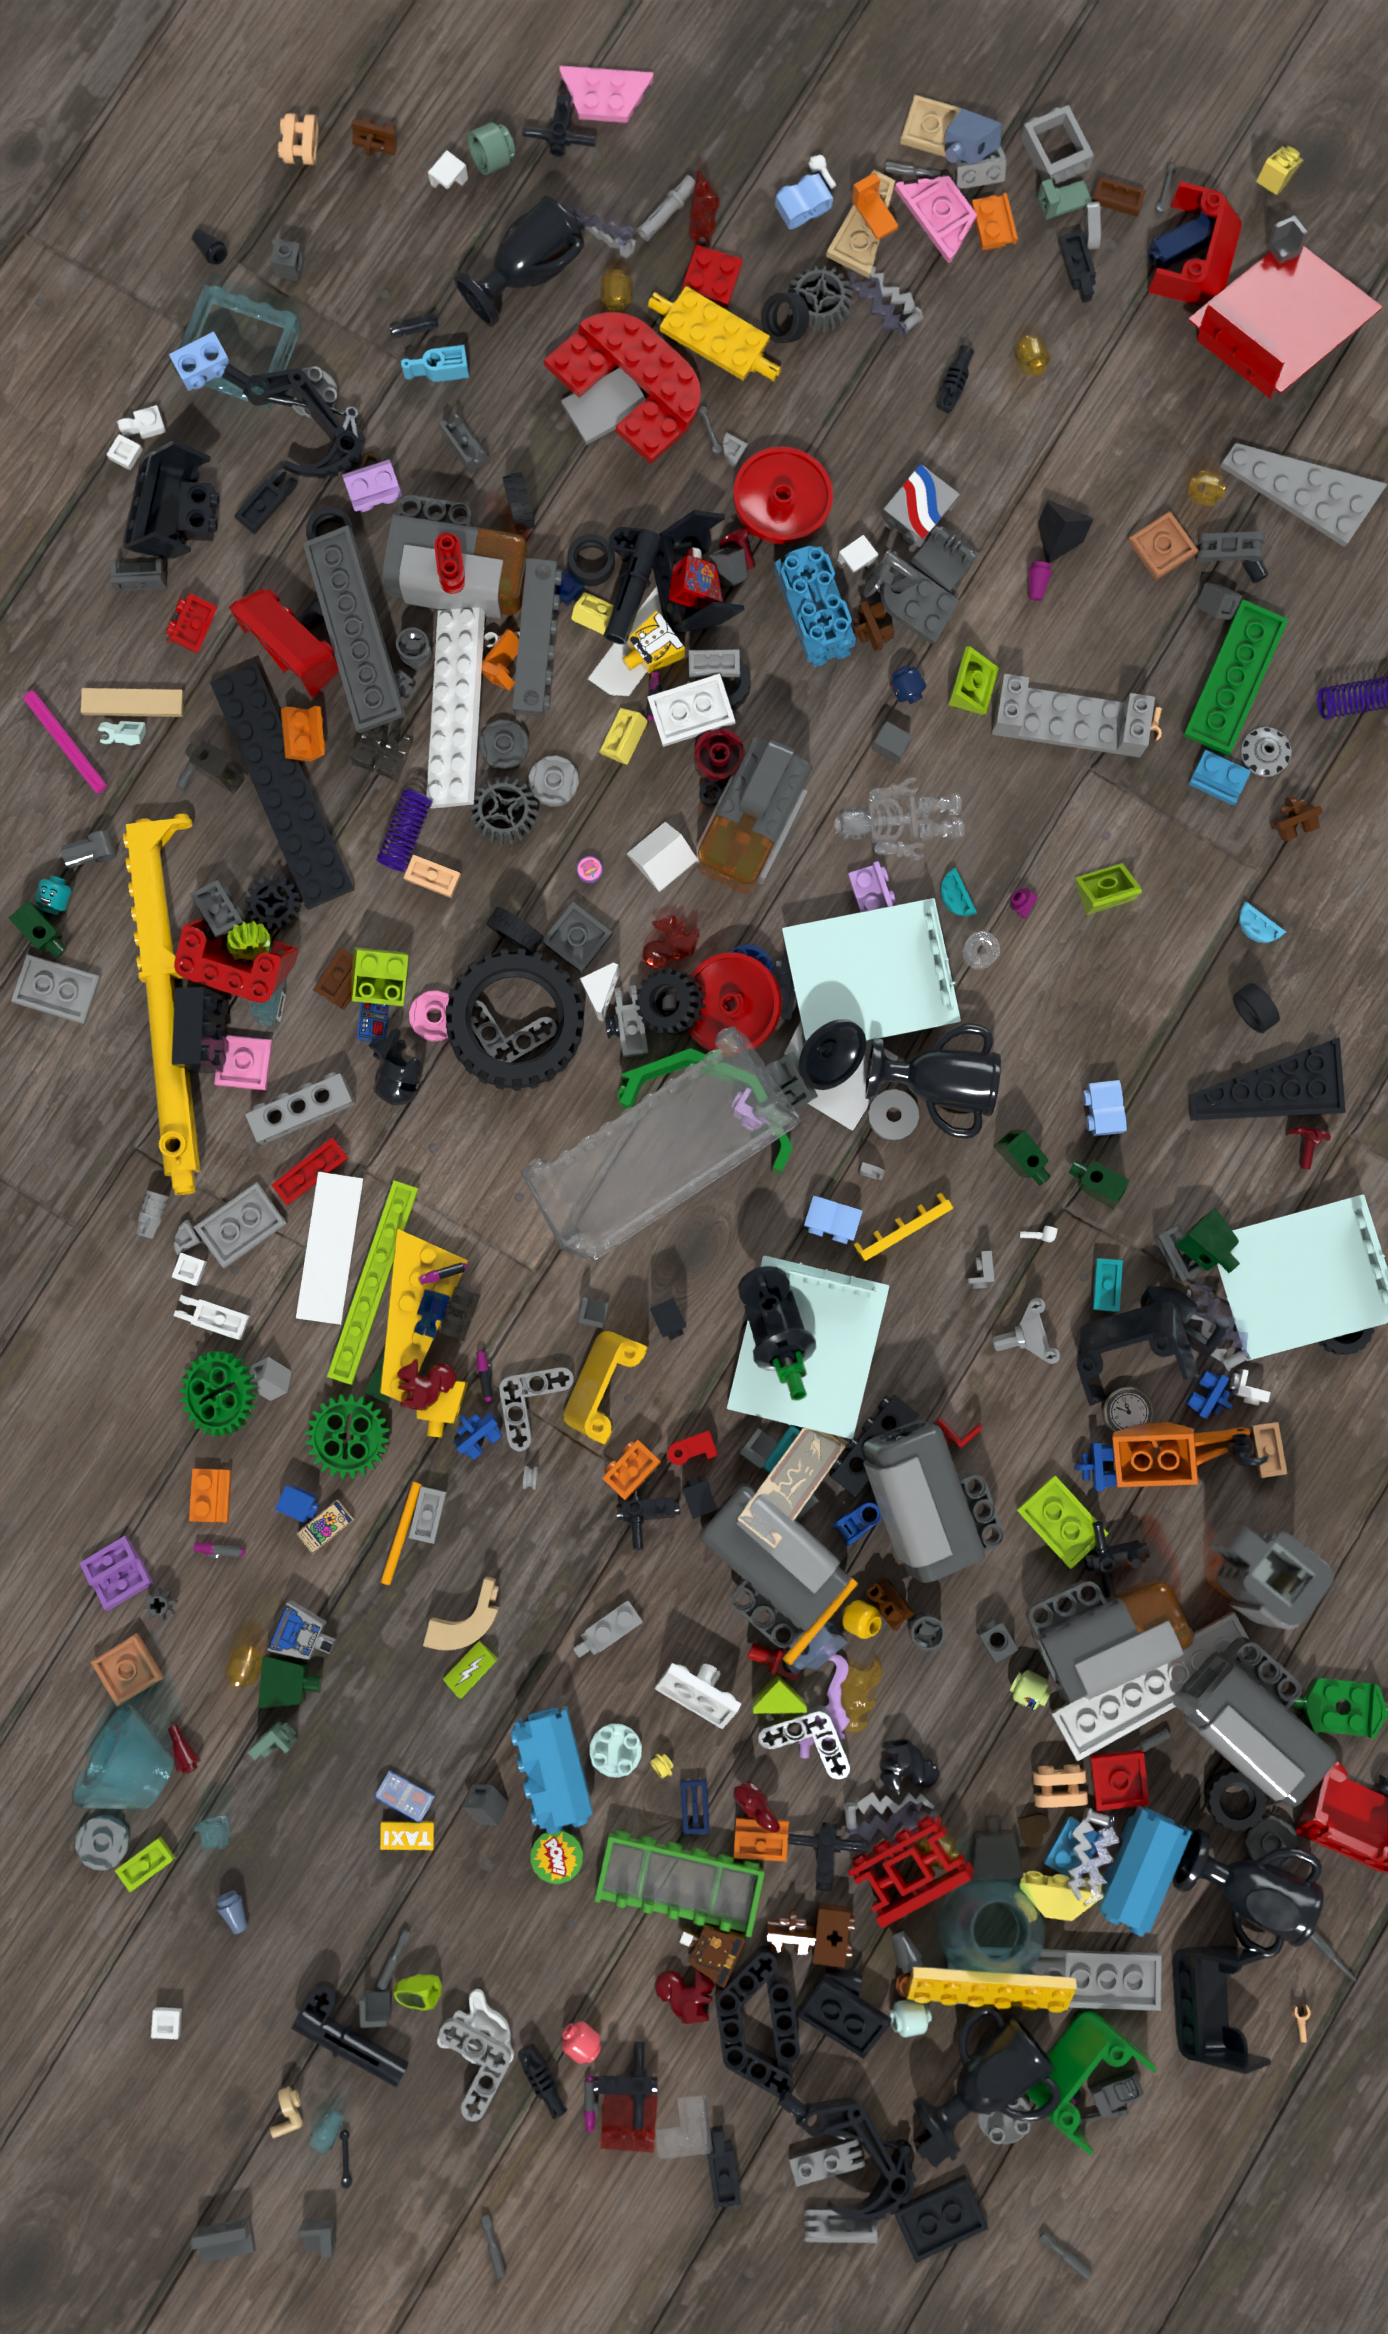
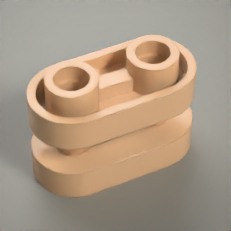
M286 113L285 119H281L280 122L283 141L278 144L279 157L283 158L284 163L295 164L297 156H302L305 165H315L318 144L317 116L306 114L304 122H299L297 114ZM299 133H303L302 145H298Z
M1077 1764L1064 1765V1769L1054 1770L1053 1766H1039L1038 1771L1033 1772V1784L1042 1786V1792L1034 1794L1035 1806L1048 1808L1088 1804L1087 1792L1079 1790L1078 1785L1086 1782V1771L1080 1769V1765ZM1052 1785H1068V1791H1053Z

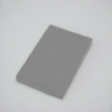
M618 368L604 376L580 398L572 394L561 400V404L583 441L588 445L615 430L616 425L646 398L637 383L621 368Z
M27 954L11 1002L86 1025L102 977Z
M256 1182L198 1223L194 1228L221 1267L226 1269L288 1223L261 1185Z

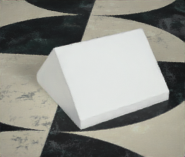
M666 822L627 853V856L658 892H661L698 861L682 834Z
M615 963L580 978L583 990L598 1020L601 1021L604 1020L620 974L618 964Z

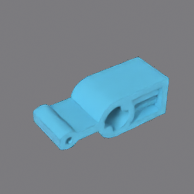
M464 345L431 349L424 353L423 359H403L401 361L406 379L426 375L433 382L469 378Z

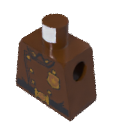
M704 1923L698 1934L684 1928L678 1943L691 1949L688 1956V1963L725 1988L744 1945L745 1933L733 1929L723 1931L717 1925Z

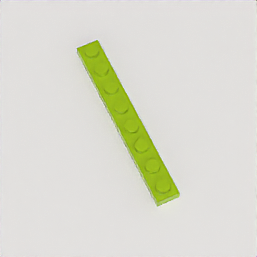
M393 1181L327 1374L329 1378L350 1385L354 1383L393 1268L396 1229L404 1232L406 1230L419 1191L416 1187Z

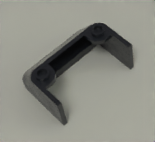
M173 440L147 453L142 458L123 539V547L135 553L175 559L191 552V547L182 542V536L176 534L179 519L181 482H197L199 479L198 467L209 462L211 456Z
M693 510L659 533L662 537V542L653 565V572L663 619L674 633L719 626L745 610L744 605L713 602L699 611L669 600L674 565L687 556L686 552L691 548L700 549L702 556L706 554L712 544L710 529L725 520V514Z
M1160 1301L1095 1320L1080 1327L1077 1340V1369L1089 1406L1106 1399L1099 1378V1374L1104 1366L1101 1353L1148 1340L1151 1350L1157 1356L1168 1357L1175 1355L1183 1380L1199 1373L1178 1308L1174 1303Z
M1234 1946L1186 1947L1174 1953L1173 1971L1178 2048L1185 2058L1242 2074H1248L1271 2064L1270 2058L1248 2053L1245 2035L1239 2029L1230 2027L1228 2018L1226 1974L1238 1973L1242 1966L1265 1959L1264 1953Z

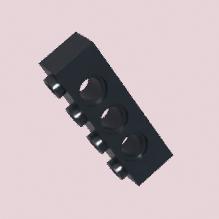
M892 1395L890 1398L888 1396L883 1398L877 1406L880 1410L875 1418L870 1416L861 1427L864 1432L858 1439L853 1437L845 1448L848 1451L843 1459L838 1457L830 1469L832 1473L829 1477L855 1497L868 1482L869 1478L864 1464L860 1471L853 1472L849 1467V1462L854 1457H860L864 1462L866 1456L863 1446L867 1438L871 1436L876 1437L888 1432L881 1426L882 1419L885 1416H891L895 1421L893 1429L915 1421L919 1416V1413L896 1395Z

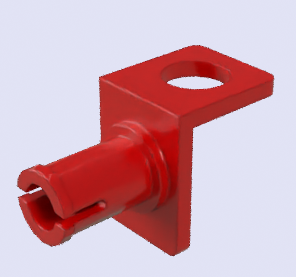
M941 1417L937 1418V1423L943 1431L947 1445L953 1442L960 1448L983 1428V1425L979 1422L963 1438H960Z
M752 1643L747 1659H752L769 1666L770 1675L774 1676L776 1673L798 1681L801 1671L797 1675L787 1672L782 1666L783 1657L788 1653L789 1649L778 1647V1649L772 1651Z

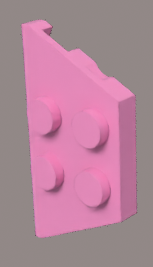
M560 66V76L564 80L568 94L573 97L577 116L583 120L628 123L633 115L634 108L643 99V93L653 83V73Z
M943 176L933 180L920 179L914 184L904 185L903 182L895 184V191L947 263L952 262L977 216L949 176Z

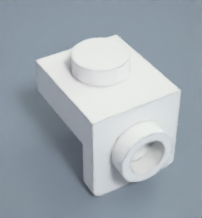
M1237 1369V1372L1233 1373L1230 1380V1388H1233L1232 1395L1244 1397V1403L1259 1406L1260 1402L1269 1401L1271 1392L1245 1386L1248 1370Z

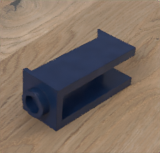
M1201 210L1198 219L1193 218L1157 239L1153 238L1147 251L1150 262L1156 265L1157 268L1166 269L1209 246L1211 242L1209 237L1212 236L1214 227L1206 214Z

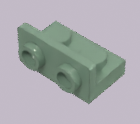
M279 1720L255 1742L247 1753L254 1760L260 1755L265 1758L277 1747L276 1745L284 1753H287L297 1740L294 1736L296 1732L288 1723L285 1722L283 1724Z

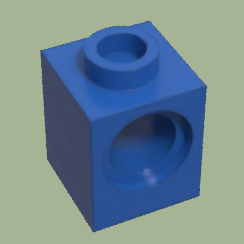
M289 1484L285 1486L275 1510L301 1522H306L309 1518L313 1519L319 1508V1504L316 1502L319 1497Z

